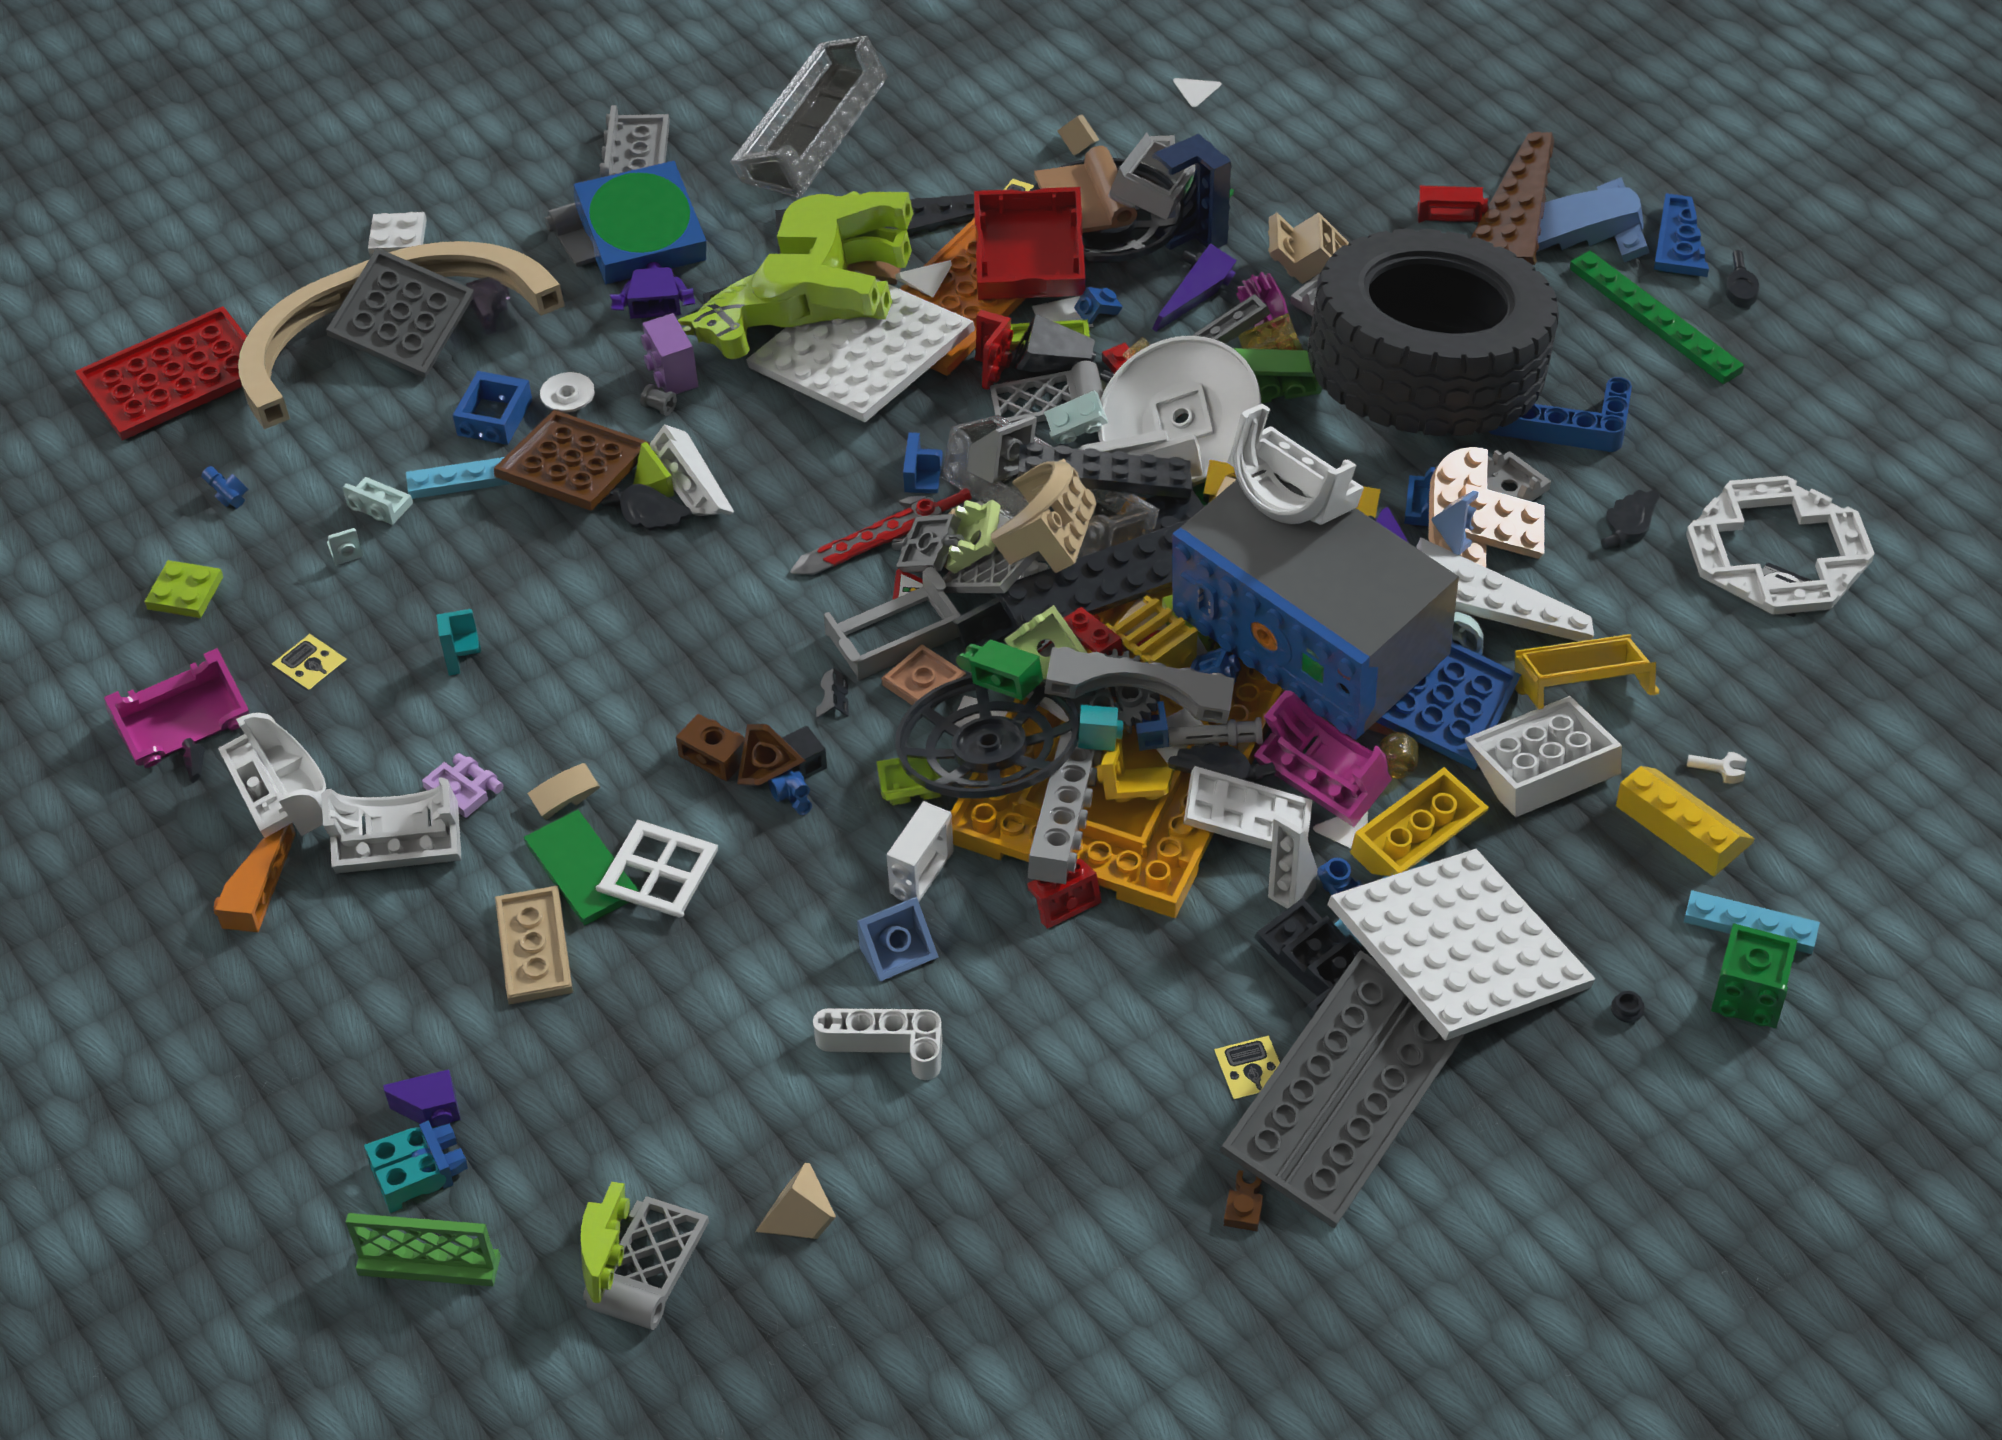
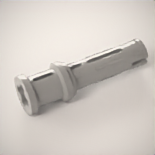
M1256 717L1253 721L1238 722L1235 719H1230V721H1227V724L1169 727L1170 747L1228 742V745L1237 746V743L1257 742L1260 745L1263 744L1261 717Z

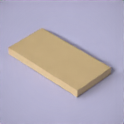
M558 886L495 896L508 1003L514 1004L573 993Z

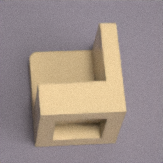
M1083 114L1075 117L1057 130L1073 155L1079 154L1091 144L1099 141V138Z

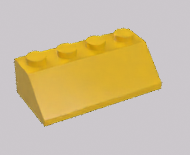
M1639 766L1620 782L1616 807L1713 877L1754 843L1755 838L1656 768Z
M1443 767L1356 831L1350 854L1372 874L1392 876L1408 871L1487 812L1489 807Z

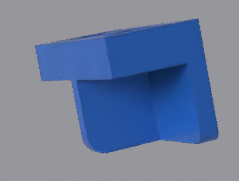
M908 433L903 469L904 492L938 493L943 451L938 449H921L920 433Z

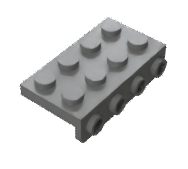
M611 105L610 114H606V127L608 130H604V143L606 146H602V160L604 163H600V177L665 163L670 123L669 114L618 115L617 105Z

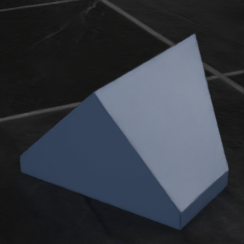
M1473 490L1456 499L1431 519L1454 554L1460 555L1472 544V540L1466 538L1465 528L1474 529L1471 526V521L1476 508L1471 507L1469 504L1478 498V491Z

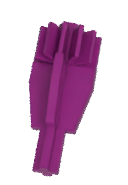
M1260 272L1259 276L1251 275V278L1247 281L1243 280L1244 286L1237 287L1238 293H1236L1240 303L1255 294L1267 305L1271 313L1254 325L1268 342L1273 343L1275 341L1279 350H1298L1288 332L1292 325L1285 299L1271 274L1264 275L1263 272Z

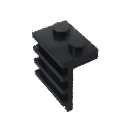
M998 597L953 620L965 650L970 644L983 647L989 640L1006 644L1004 639L1016 631ZM1041 641L1038 643L1037 649L1042 647Z

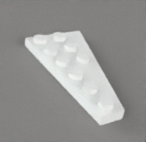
M1420 538L1417 544L1418 550L1459 576L1455 611L1575 641L1592 640L1594 637L1590 615Z

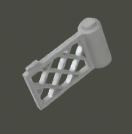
M1091 361L1078 362L1070 371L990 386L998 429L1030 416L1037 417L1036 422L1046 421L1044 412L1057 407L1056 405L1062 399L1070 401L1094 390L1098 393L1100 401L1103 395L1098 367ZM1067 381L1062 390L1052 387L1055 383ZM1028 388H1039L1035 395L1025 392ZM1006 392L1012 394L1008 400L997 396V394ZM1046 392L1055 396L1050 402L1041 399ZM1019 397L1028 401L1023 407L1014 404ZM1035 404L1043 407L1040 412L1033 413L1029 411ZM1008 409L1016 413L1013 417L1003 419L1001 417Z
M646 1196L643 1202L636 1201L628 1216L632 1222L619 1245L624 1246L621 1266L632 1262L636 1272L627 1276L615 1274L616 1269L619 1267L616 1266L612 1287L610 1290H605L601 1302L593 1303L586 1287L583 1299L587 1301V1308L654 1330L662 1318L665 1302L709 1223V1217ZM653 1210L663 1213L666 1219L648 1225L645 1218L648 1212ZM686 1221L696 1224L693 1231L679 1235L675 1225ZM670 1227L674 1237L656 1243L652 1233ZM647 1235L651 1246L633 1252L630 1245L632 1241ZM678 1246L681 1251L680 1256L665 1262L661 1251ZM655 1254L659 1264L641 1270L637 1260ZM664 1272L666 1281L662 1289L647 1283L645 1278Z

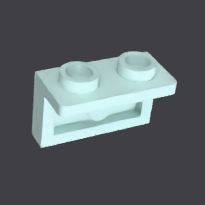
M367 477L356 487L347 483L342 487L348 507L392 525L413 504L411 495Z

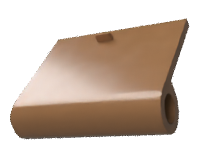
M1095 146L1091 148L1085 155L1084 164L1034 171V176L1040 189L1081 187L1082 233L1124 227L1131 224L1137 217L1135 207L1129 208L1108 197L1118 169L1107 147Z

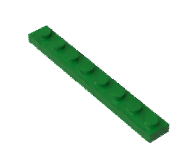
M1589 250L1570 262V270L1723 385L1743 373V363Z

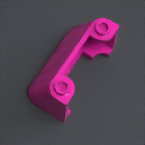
M218 648L203 654L206 661L199 664V667L196 662L190 664V670L137 693L134 690L128 691L129 697H121L118 691L104 697L106 710L137 766L144 765L145 768H149L161 762L162 757L183 749L182 742L187 738H192L196 743L228 728L229 730L240 728L236 719L249 714V709Z

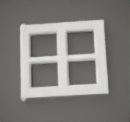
M637 820L602 881L596 886L597 892L678 918L683 917L684 910L718 851V845ZM643 836L668 843L657 862L633 855ZM676 846L700 853L691 872L666 865ZM626 865L650 873L640 892L615 885ZM659 876L683 883L673 903L649 895Z

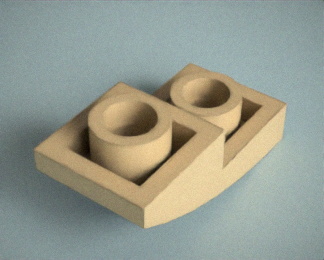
M582 763L555 775L527 794L540 815L547 820L570 802L578 805L601 787L587 765Z

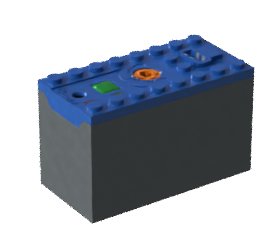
M1261 470L1255 473V475L1252 477L1254 478L1258 475H1261L1265 473L1267 470ZM1274 473L1276 478L1286 488L1300 496L1306 497L1302 490L1291 483L1282 481L1279 475ZM1236 480L1172 534L1173 612L1178 618L1182 617L1192 624L1202 635L1209 636L1219 643L1223 650L1236 654L1247 667L1254 668L1263 674L1270 683L1277 684L1286 691L1294 692L1317 716L1324 717L1334 724L1341 733L1348 734L1355 740L1451 652L1459 576L1356 508L1322 525L1311 520L1299 524L1282 523L1271 519L1259 511L1244 494L1238 480Z

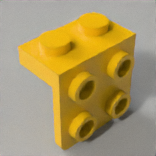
M1116 741L1115 751L1106 750L1105 753H1102L1101 765L1097 766L1098 782L1104 784L1106 800L1115 799L1117 802H1126L1136 797H1145L1149 800L1162 798L1169 792L1174 773L1173 769L1168 766L1125 769L1121 741Z

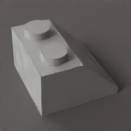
M1030 416L996 429L970 445L967 471L992 484L1018 474L1020 443L1028 444L1034 442L1037 417Z

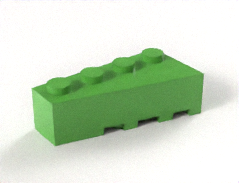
M1233 348L1251 367L1260 388L1261 403L1271 402L1272 399L1279 396L1291 399L1321 394L1323 388L1319 385L1312 372L1308 351Z

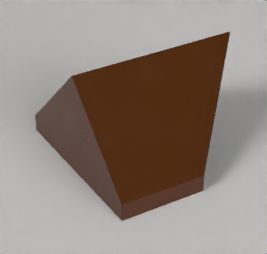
M747 724L737 784L761 785L805 762V760L769 725Z

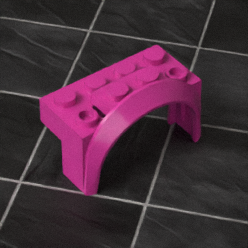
M1285 690L1264 716L1272 733L1257 750L1254 757L1259 765L1273 762L1276 769L1275 776L1352 827H1355L1392 780L1387 771L1388 766L1385 754L1378 746H1375L1374 751H1371L1344 733H1341L1322 717L1317 716L1294 692ZM1318 736L1307 752L1303 754V750L1313 737Z

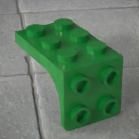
M1733 923L1711 1011L1725 1017H1734L1753 1022L1759 1026H1768L1776 1029L1787 995V983L1798 940Z

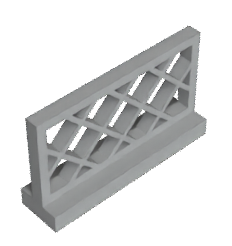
M981 532L979 534L978 539L973 543L974 545L979 541L981 537ZM995 546L991 554L975 561L971 566L965 567L955 574L949 571L942 578L946 583L944 593H1005L1034 560H1046L1037 551L1009 565Z

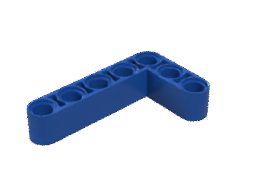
M1614 377L1608 380L1602 413L1534 404L1524 416L1519 417L1515 422L1504 427L1499 426L1496 430L1489 432L1499 436L1608 452L1618 451L1623 445L1632 385L1629 380L1622 377Z

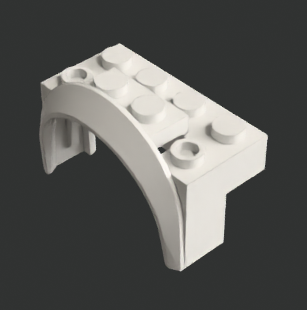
M1264 404L1241 412L1227 463L1234 467L1241 489L1259 511L1271 519L1282 523L1299 524L1311 520L1322 525L1357 508L1364 487L1352 480L1356 468L1354 463L1349 460H1343L1341 467L1335 469L1270 426L1264 429L1270 408ZM1261 470H1267L1265 473L1261 475H1258L1254 478L1252 477L1255 475V473ZM1274 473L1278 474L1282 481L1291 483L1302 490L1306 497L1290 491L1276 478Z
M440 777V785L434 789L391 797H350L340 795L332 789L322 792L323 827L330 836L331 864L336 873L460 861L461 844L458 800L451 789L449 780ZM429 809L431 814V826L429 820ZM363 815H365V823H366V834H365V835H363V831H362V816H363Z

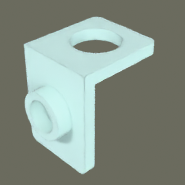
M355 528L328 536L327 544L335 565L363 557Z

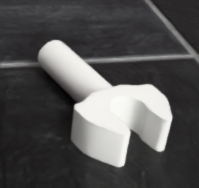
M1728 752V755L1722 760L1688 755L1687 767L1719 772L1725 783L1734 784L1744 780L1745 771L1739 769H1745L1747 759L1733 752Z

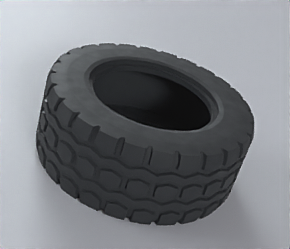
M1398 229L1393 230L1392 233L1383 231L1369 234L1368 238L1364 236L1349 242L1348 245L1339 248L1329 258L1320 273L1308 340L1310 366L1319 385L1324 390H1327L1328 395L1339 404H1346V408L1361 417L1368 416L1370 421L1386 427L1393 425L1397 430L1416 434L1418 431H1422L1424 435L1446 436V433H1450L1452 436L1473 435L1474 431L1477 433L1496 430L1499 426H1507L1515 422L1519 417L1524 416L1541 395L1559 321L1557 299L1547 279L1539 271H1536L1533 265L1523 258H1517L1515 253L1503 247H1494L1491 242L1476 237L1470 239L1467 235L1448 231L1441 233L1440 230L1419 229V231ZM1418 328L1433 329V330H1438V331H1442V332H1446V333L1431 332V331H1426V330H1422V329H1418Z

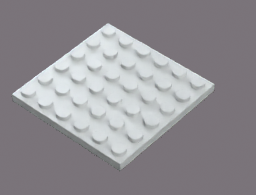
M888 284L892 304L886 319L869 317L849 320L833 319L802 326L786 327L746 360L750 369L858 420L866 422L975 330L974 322L970 319Z
M1477 849L1333 894L1328 902V906L1445 1041L1589 989L1595 981L1594 976Z

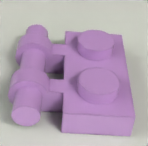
M458 753L453 758V763L456 766L452 768L444 762L426 776L422 783L426 790H431L440 785V777L448 779L451 789L458 800L459 814L467 818L488 800L487 792L484 790H491L498 794L503 789V783L498 781L497 776L490 770L484 771L480 768L476 760ZM465 776H467V777L472 776V777L475 778V779H474L473 781H471V780H469L468 778H466Z

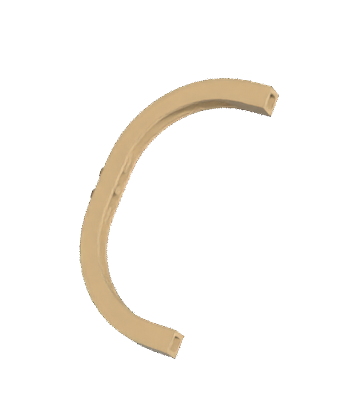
M455 241L422 244L389 252L443 277H474L503 284L524 297L540 316L565 306L560 284L540 263L529 256L506 247L479 242ZM369 260L326 276L293 292L272 307L249 332L239 355V377L248 405L264 430L290 419L284 398L271 381L272 368L279 353L303 328L341 307Z

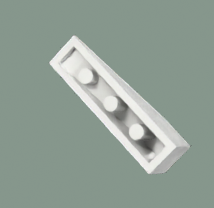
M1276 815L1273 819L1268 897L1288 909L1301 898L1306 900L1316 889L1318 869L1305 831L1281 816Z

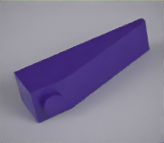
M1210 243L1162 309L1152 330L1155 332L1159 331L1216 294L1223 284L1228 286L1236 274L1232 269L1237 260Z

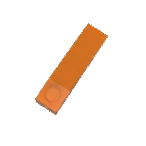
M292 823L263 838L224 885L220 897L218 896L214 902V914L217 915L222 929L259 932L296 834Z

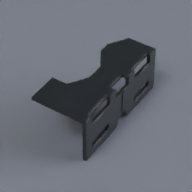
M832 668L823 675L821 680V687L825 690V696L821 705L816 707V718H819L833 708L847 717L849 716L848 699L845 697V694H848V678ZM833 673L836 674V681H834ZM833 685L836 686V692L833 691Z

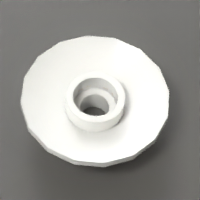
M573 372L560 373L550 377L543 383L540 390L541 401L547 408L564 413L577 411L585 407L592 401L595 394L592 381L580 373Z

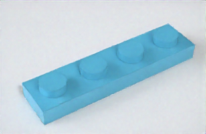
M504 457L406 472L408 494L411 495L412 499L513 483L494 477V467Z
M1691 890L1684 923L1728 934L1731 933L1732 925L1735 923L1798 940L1796 951L1813 954L1820 924L1818 921Z

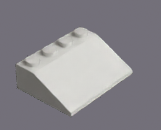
M1571 696L1544 706V709L1533 710L1465 738L1467 747L1498 800L1515 817L1621 774L1622 745Z

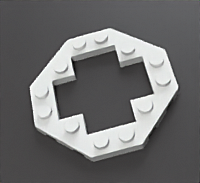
M1788 476L1729 481L1724 487L1723 492L1704 508L1702 515L1697 520L1692 521L1686 532L1701 578L1773 615L1832 609L1870 565L1875 553L1858 511L1848 506L1843 509L1831 503L1832 498L1814 489L1807 491L1797 486V481ZM1792 504L1799 525L1828 522L1840 553L1839 557L1817 558L1815 568L1820 580L1767 585L1760 564L1730 566L1719 532L1743 530L1745 521L1740 510L1742 508Z

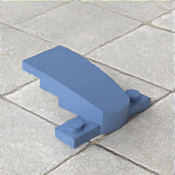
M1621 177L1597 186L1598 190L1545 202L1544 215L1540 223L1541 235L1538 236V251L1558 243L1563 250L1585 240L1588 241L1589 246H1592L1615 236L1624 262L1650 253L1642 233L1644 221L1640 198L1629 187L1625 188Z

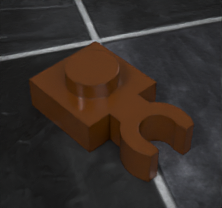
M1238 1171L1235 1185L1237 1191L1229 1189L1223 1226L1258 1232L1263 1204V1195L1258 1194L1262 1185L1260 1178L1256 1176L1255 1181L1248 1184L1243 1181V1171Z

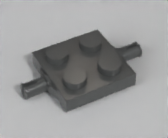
M955 514L917 516L907 536L903 539H893L891 543L893 550H901L896 567L904 573L923 572L928 567L941 571L947 561L949 547L951 545L957 547L958 541H965L961 534H957L961 519Z

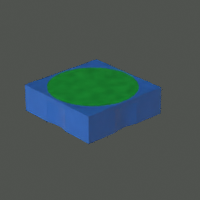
M675 161L574 184L575 206L584 230L593 243L594 256L605 285L632 278L633 271L636 269H646L647 264L650 262H657L662 268L669 267L672 269L706 260V238Z

